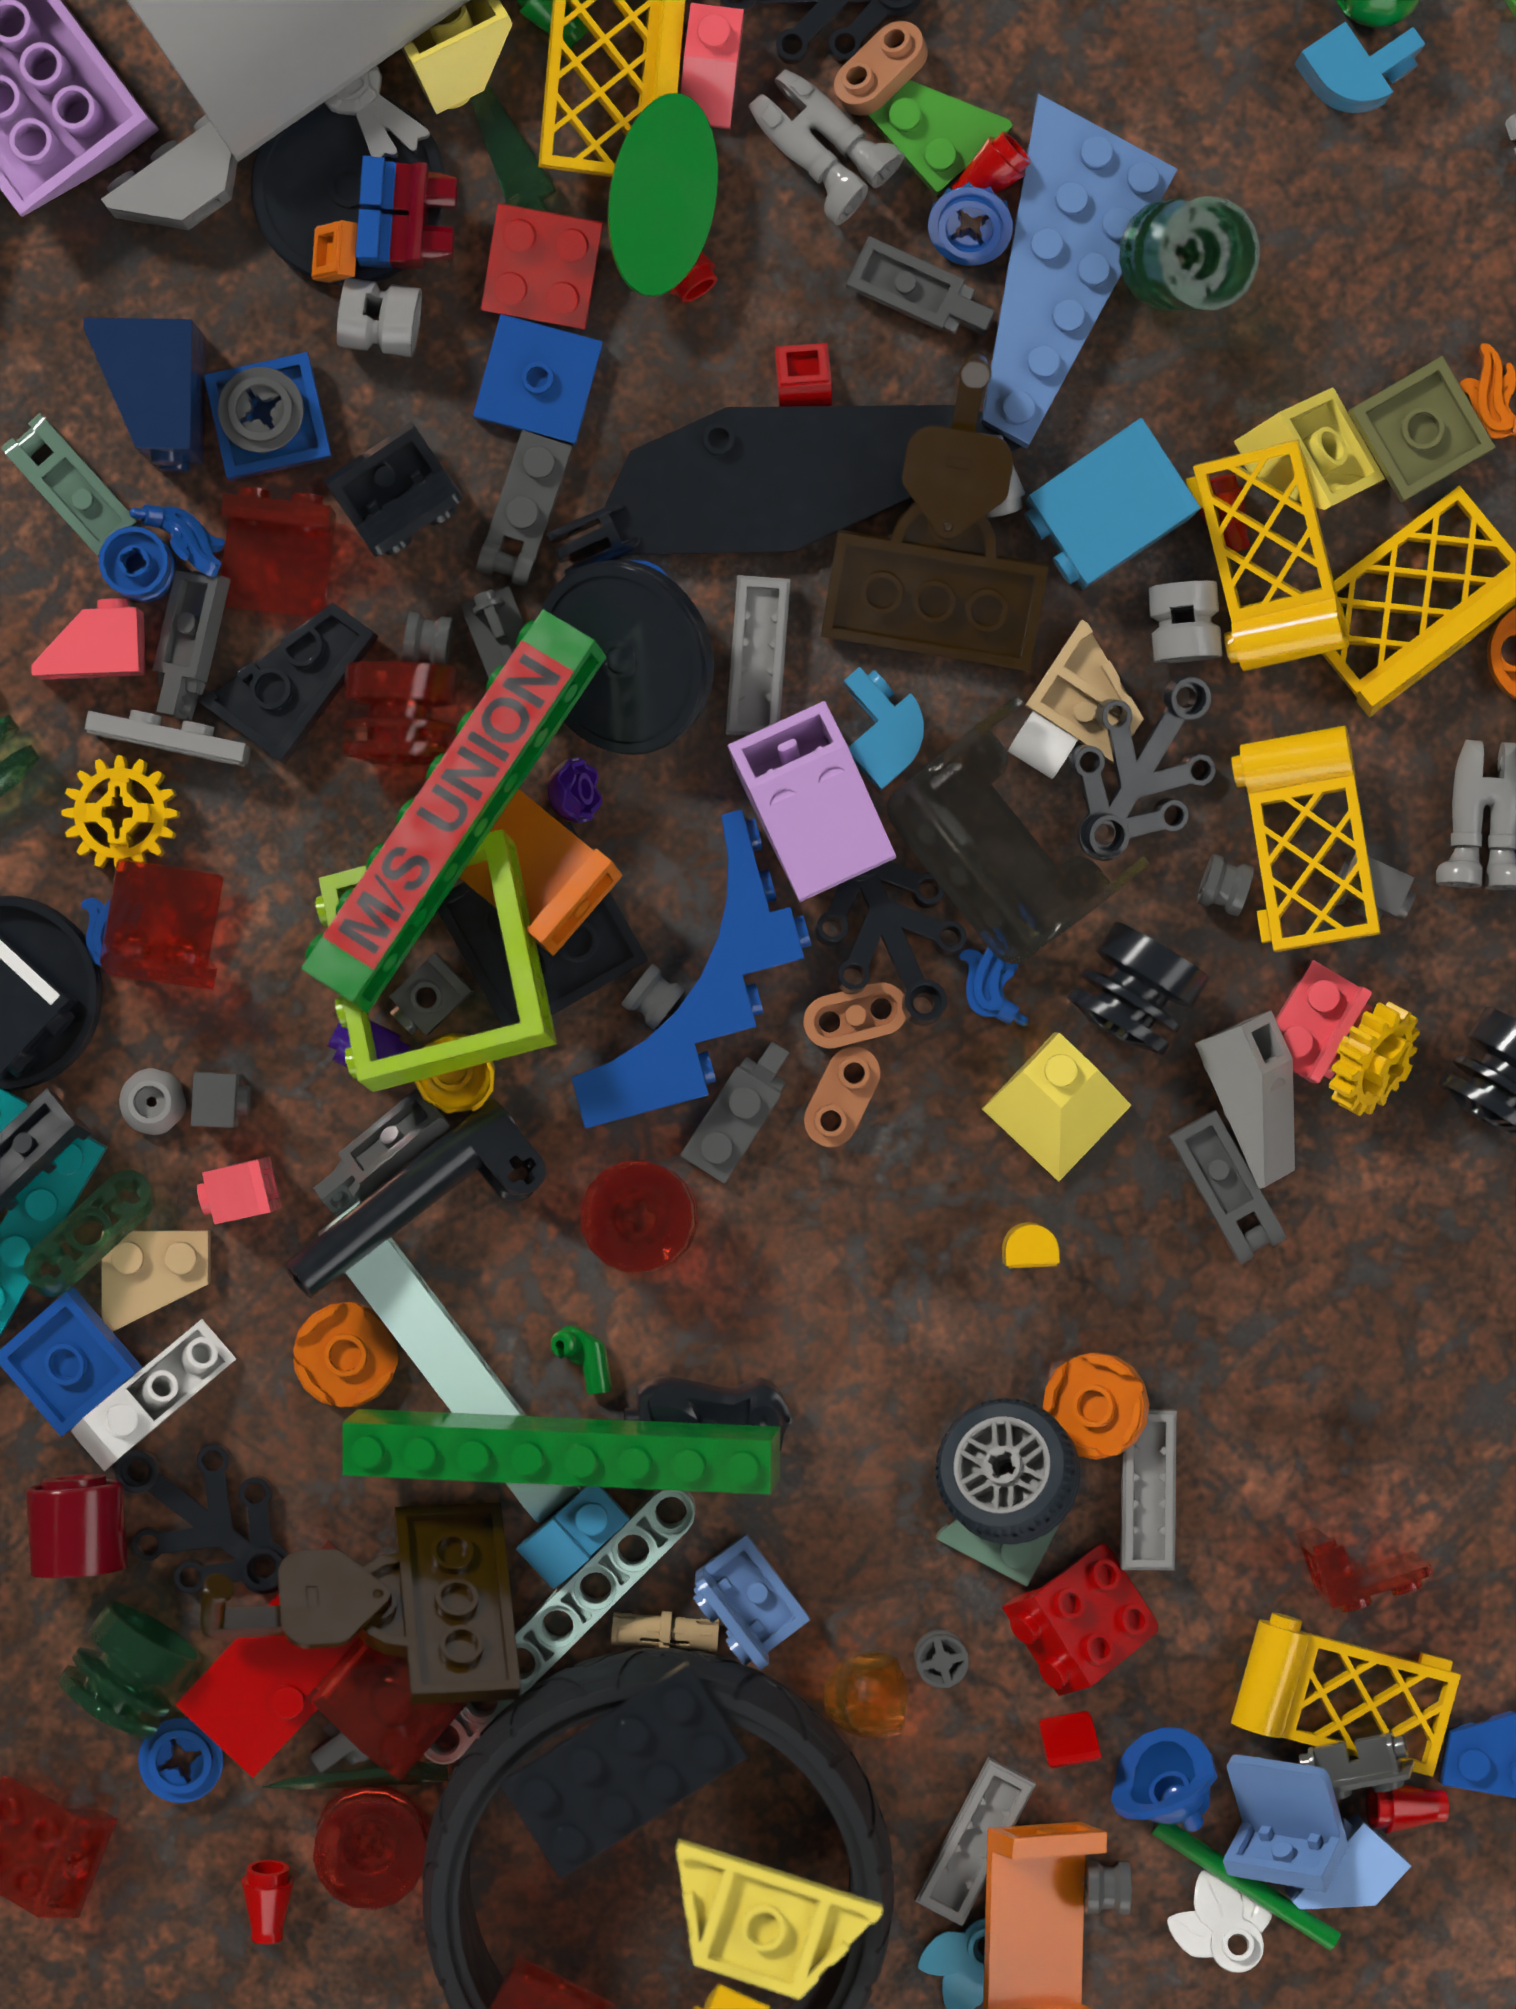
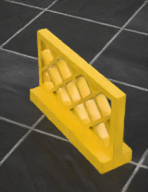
M553 0L538 167L612 177L615 163L612 162L600 145L620 129L627 135L631 127L629 122L636 116L638 117L652 101L663 95L678 92L685 0H647L634 12L625 0H612L625 19L607 34H604L586 11L597 0H586L582 4L579 0ZM567 2L573 11L564 18ZM647 10L644 26L638 17ZM577 16L597 40L578 57L575 56L563 40V28ZM629 24L644 41L643 54L631 64L626 62L610 41L612 37ZM601 46L621 70L602 87L597 84L581 63ZM561 54L569 63L562 70H560ZM642 63L640 80L633 70ZM572 69H574L593 93L573 110L558 93L559 80ZM624 77L628 79L639 93L638 107L625 118L605 94L607 90ZM596 99L616 123L614 127L597 140L593 138L576 116ZM556 108H558L564 117L555 124ZM568 122L588 146L575 158L552 155L554 133ZM593 152L599 161L586 160L584 158Z
M1460 485L1334 581L1337 595L1349 586L1348 598L1338 597L1342 607H1346L1345 619L1349 645L1379 648L1378 663L1375 669L1359 679L1346 663L1347 648L1341 649V656L1336 650L1322 653V655L1357 697L1356 702L1369 718L1516 606V553ZM1457 504L1470 520L1469 538L1437 535L1439 517ZM1432 523L1431 534L1419 533ZM1476 528L1486 540L1475 539ZM1407 541L1430 544L1427 570L1395 567L1398 548ZM1436 544L1467 548L1464 574L1433 571ZM1474 549L1496 551L1508 567L1493 578L1471 575ZM1391 554L1389 566L1377 565ZM1365 573L1387 575L1385 602L1354 599L1356 580ZM1394 576L1425 580L1422 606L1391 603ZM1432 581L1463 584L1461 603L1452 610L1429 607ZM1469 585L1482 586L1468 597ZM1352 608L1384 612L1381 639L1349 635ZM1390 613L1421 616L1419 635L1410 642L1387 640ZM1427 617L1440 618L1426 629ZM1385 649L1398 650L1384 661Z

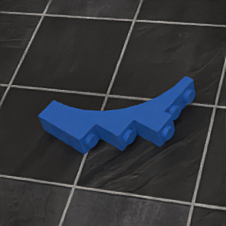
M742 809L721 815L728 855L727 900L718 939L703 973L677 1011L645 1041L607 1064L571 1077L585 1129L709 1095L706 1084L716 1082L708 1051L698 1053L695 1043L757 1027L754 1016L764 1014L756 983L745 986L743 976L803 960L802 948L811 946L803 915L793 918L791 907L773 912L769 911L767 903L777 900L769 869L761 872L758 871L754 851L763 849L756 820L754 818L745 821Z

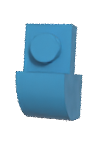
M1345 21L1304 49L1294 65L1314 94L1326 105L1343 112L1363 113L1377 109L1387 102L1394 91L1385 78L1387 77L1393 84L1413 71L1418 66L1414 58L1420 53L1425 43L1415 28L1412 27L1369 56Z
M858 667L843 681L842 686L875 724L848 748L856 766L880 792L898 777L916 757L923 740L924 721L919 704L911 693L894 706L888 699L895 693L886 681L875 670L867 675Z
M585 1486L559 1511L557 1510L525 1537L517 1545L516 1550L553 1589L583 1566L595 1551L630 1520V1517L603 1487Z

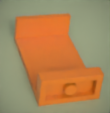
M518 789L490 832L503 829L515 842L532 921L526 931L541 947L554 956L623 875L615 864L597 848L595 850L591 849ZM484 861L466 866L459 878L497 909L488 862Z
M1083 1822L988 1828L983 2009H1092L1082 2004L1085 1855L1107 1853L1106 1831Z

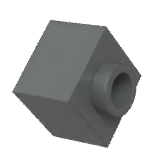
M194 1072L191 1126L240 1127V1117H249L251 1104L250 1085H242L243 1074Z

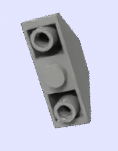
M205 115L195 123L194 129L196 132L180 143L177 140L165 143L151 155L152 163L137 174L133 171L125 172L107 187L109 194L101 200L114 218L190 230L232 200L238 162Z

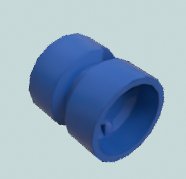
M135 526L118 529L105 539L99 551L98 565L102 578L113 590L135 603H151L161 600L171 591L175 570L178 568L177 560L170 547L155 533L143 527Z

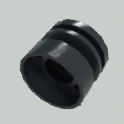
M1113 921L1096 949V952L1113 967L1112 971L1107 976L1095 970L1084 969L1081 977L1100 991L1095 997L1077 987H1073L1067 999L1081 1010L1090 1023L1130 1047L1150 1050L1163 1056L1170 1044L1151 1031L1152 1026L1156 1023L1167 1030L1177 1033L1181 1025L1163 1008L1168 1001L1192 1008L1210 977L1198 967L1157 941L1123 923Z
M1486 1007L1468 1035L1471 1042L1485 1053L1483 1059L1480 1062L1468 1056L1456 1055L1452 1062L1471 1077L1469 1082L1453 1074L1445 1073L1439 1085L1457 1101L1463 1110L1499 1132L1516 1135V1019L1499 1010Z

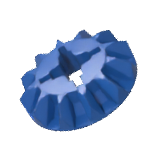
M968 182L960 188L953 190L947 188L943 196L936 203L933 202L928 219V232L934 247L946 259L961 265L976 266L988 263L1004 252L1012 237L1014 220L1009 212L1007 200L1002 201L995 195L991 186L983 189L973 187ZM961 210L964 213L967 212L971 218L986 215L980 222L981 236L970 227L956 231L962 222Z
M188 1717L166 1719L155 1726L144 1738L139 1750L138 1766L144 1783L156 1796L169 1802L187 1803L202 1798L214 1788L224 1767L223 1752ZM174 1739L177 1745H181L184 1752L192 1750L194 1752L201 1750L202 1752L189 1764L191 1780H189L187 1773H183L180 1766L171 1767L169 1765L164 1768L161 1767L175 1754L173 1747L175 1745Z

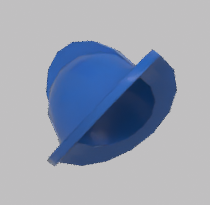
M1162 1727L1143 1734L1126 1749L1117 1766L1114 1789L1111 1796L1116 1813L1129 1820L1149 1819L1154 1823L1178 1824L1182 1822L1187 1831H1197L1204 1823L1202 1815L1205 1814L1210 1806V1787L1218 1778L1213 1755L1200 1737L1184 1728Z

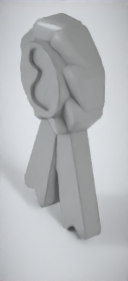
M377 65L324 102L332 112L356 116L370 154L373 157H398L397 148L387 134V131H390L413 153L417 151L418 141L430 136L427 128L380 95L382 74Z

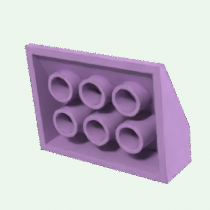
M0 0V189L19 215L23 217L117 163L160 130L64 0Z

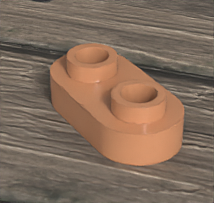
M906 21L890 23L880 29L841 67L834 80V90L842 107L847 112L860 116L874 113L923 67L927 60L928 48L919 28ZM903 42L900 46L892 48L895 44ZM860 78H866L862 83L854 85Z
M878 982L866 985L865 989L857 994H847L842 991L819 997L807 1007L804 1013L803 1026L805 1033L814 1044L823 1048H837L891 1034L897 1031L906 1020L902 1010L904 994L899 988L890 983ZM881 998L889 1002L891 1012L887 1018L877 1019L872 1015L871 1004L876 999ZM831 1011L838 1015L840 1024L837 1030L834 1032L822 1030L819 1019L823 1013Z
M851 1046L839 1050L830 1059L804 1114L805 1130L809 1137L817 1144L825 1147H836L846 1143L853 1136L880 1080V1066L871 1052L861 1047ZM854 1062L860 1064L864 1069L862 1080L858 1083H849L844 1077L845 1067ZM829 1110L836 1111L841 1117L840 1126L833 1131L825 1130L820 1123L822 1114Z

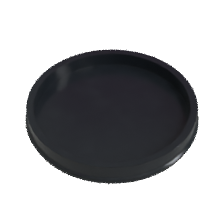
M384 97L386 100H388L393 105L398 107L400 110L405 112L411 118H413L418 123L423 125V123L412 112L407 110L399 103L387 97ZM324 102L259 147L251 177L252 205L262 234L276 254L287 264L311 278L315 228L340 220L358 223L359 209H362L359 202L363 155L371 156L356 116L332 112ZM387 131V134L397 148L398 157H385V161L405 164L424 162L428 164L430 172L446 174L441 153L431 134L428 138L418 141L417 151L413 153L390 131ZM428 208L427 225L439 226L444 209ZM356 259L355 277L352 278L380 282L398 274L404 269L360 267ZM345 279L330 282L329 284L343 286Z
M609 560L591 563L575 569L562 578L547 596L541 611L544 609L594 639L607 656L564 720V723L575 734L590 744L620 754L637 755L651 753L675 742L691 728L703 712L713 683L714 659L711 640L704 620L693 601L678 584L662 572L648 565L629 560Z
M0 896V935L63 993L72 994L79 1001L70 1011L75 1015L72 1023L57 1038L52 1039L49 1035L34 1050L39 1057L26 1073L19 1078L11 1075L8 1080L0 1079L1 1089L14 1091L34 1087L53 1079L80 1057L92 1039L98 1025L102 1008L103 986L99 965L95 964L86 948L85 936L67 917L52 907L36 900L18 896Z

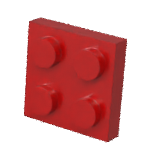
M498 203L481 310L586 329L604 222Z

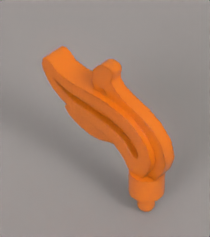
M1483 343L1478 349L1482 357L1480 379L1465 378L1459 382V385L1469 397L1470 404L1491 439H1503L1508 436L1516 437V415L1509 408V401L1516 387L1515 369L1512 363H1507L1505 365L1506 374L1502 377L1503 367L1499 354L1490 344Z

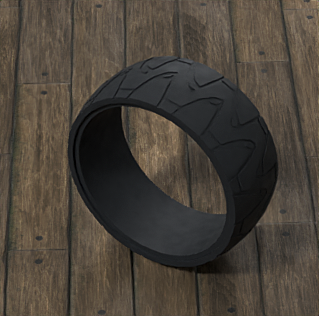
M643 1648L627 1652H614L584 1660L575 1664L573 1668L560 1670L535 1684L520 1695L519 1700H514L506 1706L482 1730L479 1735L481 1737L475 1739L464 1753L442 1793L430 1827L423 1865V1919L433 1970L439 1986L444 1990L445 2000L449 2008L530 2009L503 1978L487 1950L473 1908L470 1886V1853L473 1832L491 1797L500 1787L501 1781L506 1779L526 1757L547 1741L572 1727L603 1716L688 1661L726 1721L745 1728L769 1742L787 1756L808 1777L825 1800L844 1839L849 1856L848 1893L880 1903L883 1906L881 1917L874 1924L871 1923L849 1945V1950L834 1965L828 1966L820 1974L818 1981L789 2009H865L873 1992L871 1987L879 1978L889 1942L894 1907V1872L891 1866L893 1864L891 1845L886 1832L887 1828L873 1788L856 1757L834 1728L808 1702L799 1697L790 1688L759 1670L743 1666L735 1660L705 1652L686 1651L676 1648Z

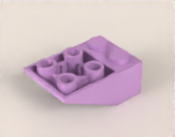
M825 701L728 745L734 770L799 902L896 858V854L850 750Z

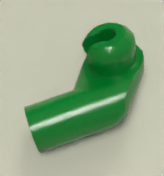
M565 1326L552 1336L550 1347L554 1355L560 1359L565 1357L583 1368L587 1395L613 1391L606 1347L600 1339L576 1326Z

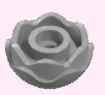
M155 1068L140 1070L125 1082L120 1092L119 1105L124 1120L134 1130L145 1134L159 1135L168 1132L183 1117L186 1111V1100L182 1084L176 1076L169 1072ZM151 1096L157 1100L154 1107L149 1106L147 1103L148 1098Z

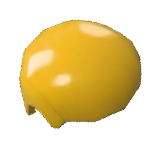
M460 1033L440 1035L427 1041L422 1048L468 1037V1035ZM491 1061L414 1082L423 1100L430 1104L432 1103L437 1109L442 1110L446 1114L469 1110L476 1111L482 1107L493 1092L495 1065Z

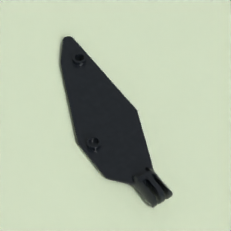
M955 405L726 407L631 450L605 506L546 533L550 543L554 544L596 525L600 527L555 551L559 563H564L606 544L609 547L600 553L571 565L564 570L565 576L584 565L617 560L626 555L794 552L838 532V529L842 530L912 498L902 482L907 444L911 436L925 426L937 425L951 428ZM979 411L975 432L1000 435L980 424L982 412ZM1002 436L1012 452L1023 447Z

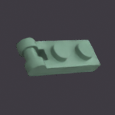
M39 413L28 423L31 428L17 441L12 437L1 447V450L99 557V551L105 539L113 532L128 526L137 527L140 523L137 519L130 516L128 509L64 440L49 421ZM46 443L54 453L38 466L31 456Z

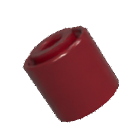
M73 1474L45 1478L41 1480V1484L26 1489L31 1576L37 1578H74L108 1574L128 1568L123 1483L121 1481L106 1479L105 1474Z

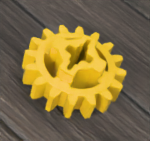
M117 755L114 768L110 769L104 760L98 759L95 760L97 774L91 776L81 770L77 773L79 780L83 783L80 791L71 788L66 789L65 794L75 800L73 808L61 810L62 816L74 819L75 826L70 827L65 832L66 837L82 838L83 842L76 851L80 856H86L93 851L97 852L95 866L104 868L110 858H114L116 871L119 872L126 871L128 859H133L139 868L147 867L145 853L150 851L162 857L165 852L158 843L162 837L175 839L177 834L166 826L168 820L180 818L179 811L167 807V802L177 796L176 791L173 789L161 790L159 788L165 778L162 772L156 771L149 777L145 775L148 762L138 759L133 768L128 769L126 757ZM132 780L139 782L148 790L154 804L142 803L134 795ZM108 782V792L96 803H89L94 792L101 785ZM120 800H122L124 806L133 809L132 818H125L121 828L118 821L112 820L109 817L110 810L119 808ZM88 824H99L108 833L110 848L100 843L94 837ZM146 824H154L148 836L142 842L132 847L134 845V835Z
M1389 1001L1386 1005L1380 1002L1377 1003L1373 1014L1365 1011L1359 1027L1352 1026L1349 1030L1350 1036H1344L1339 1043L1336 1053L1340 1054V1060L1331 1067V1070L1337 1074L1329 1083V1088L1334 1090L1331 1099L1358 1116H1361L1363 1112L1369 1115L1372 1114L1376 1103L1384 1106L1390 1091L1398 1090L1399 1082L1406 1081L1413 1067L1409 1063V1057L1417 1052V1047L1412 1044L1420 1035V1030L1415 1028L1418 1021L1417 1017Z

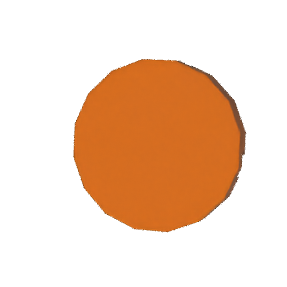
M353 1301L331 1303L311 1314L298 1330L293 1349L294 1371L303 1388L319 1402L338 1407L362 1406L379 1397L394 1379L400 1359L398 1341L374 1309Z
M1097 1352L1074 1357L1058 1367L1045 1387L1043 1409L1059 1422L1072 1439L1078 1457L1095 1460L1120 1455L1134 1445L1147 1425L1150 1406L1145 1383L1134 1367L1117 1356Z

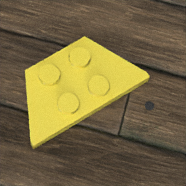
M680 1838L676 1846L693 1965L796 1999H801L818 1981L820 1974L828 1966L834 1965L849 1950V1945L871 1923L874 1924L881 1917L883 1906L880 1903Z

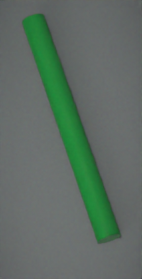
M1154 1824L1151 1830L1152 1835L1327 1950L1331 1951L1335 1947L1341 1936L1339 1931L1307 1910H1300L1289 1898L1263 1881L1227 1875L1223 1863L1225 1856L1176 1824Z

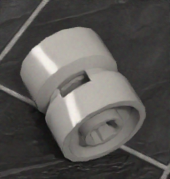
M355 278L345 279L337 321L338 347L368 351L373 344H378L384 354L412 358L420 324L421 288L391 284L386 291H380L375 281ZM379 316V320H373L371 318Z
M1186 581L1155 585L1148 588L1150 618L1159 622V628L1151 633L1154 663L1195 662L1223 656L1221 628L1212 623V616L1219 612L1217 582ZM1194 611L1195 622L1175 624V613Z

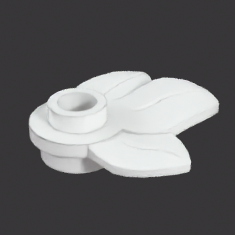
M1201 1871L1194 1889L1195 1911L1181 1912L1168 1917L1169 1931L1178 1945L1190 1956L1198 1958L1213 1957L1215 1962L1228 1972L1243 1973L1249 1971L1262 1958L1264 1941L1261 1933L1270 1922L1272 1913L1209 1871ZM1239 1935L1245 1939L1247 1950L1243 1955H1235L1229 1950L1228 1940L1231 1936Z

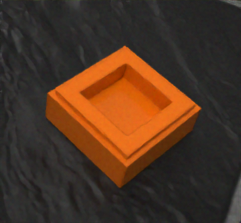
M340 220L315 228L312 280L330 283L355 277L358 223Z

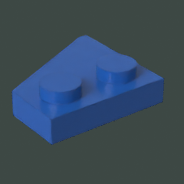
M1510 1710L1491 1716L1489 1720L1477 1724L1470 1722L1448 1729L1439 1782L1444 1786L1516 1798V1712Z

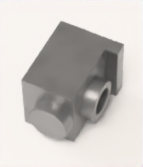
M1356 851L1348 853L1338 874V877L1345 880L1357 863ZM1369 857L1379 920L1383 915L1387 918L1393 917L1403 921L1409 913L1416 896L1415 892L1409 890L1414 877ZM1358 874L1351 886L1362 893L1360 875ZM1334 883L1327 902H1329L1339 888L1338 884ZM1346 891L1337 905L1344 904L1346 899L1352 901L1349 910L1367 918L1364 902Z
M434 952L423 965L389 996L397 1005L390 1013L411 1035L418 1029L425 1035H430L474 990L438 953ZM424 987L432 988L437 997L435 1004L429 1008H424L417 1002V994Z

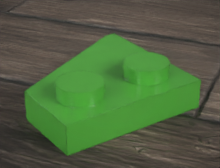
M911 80L896 92L879 110L868 114L866 118L888 143L894 144L905 155L904 161L936 197L961 176L989 136L996 138L1002 131L1009 133L1013 128V124L1007 118Z

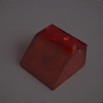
M360 1638L357 1639L307 1696L363 1754L399 1781L469 1704V1702L410 1705L406 1657L385 1655L367 1646Z

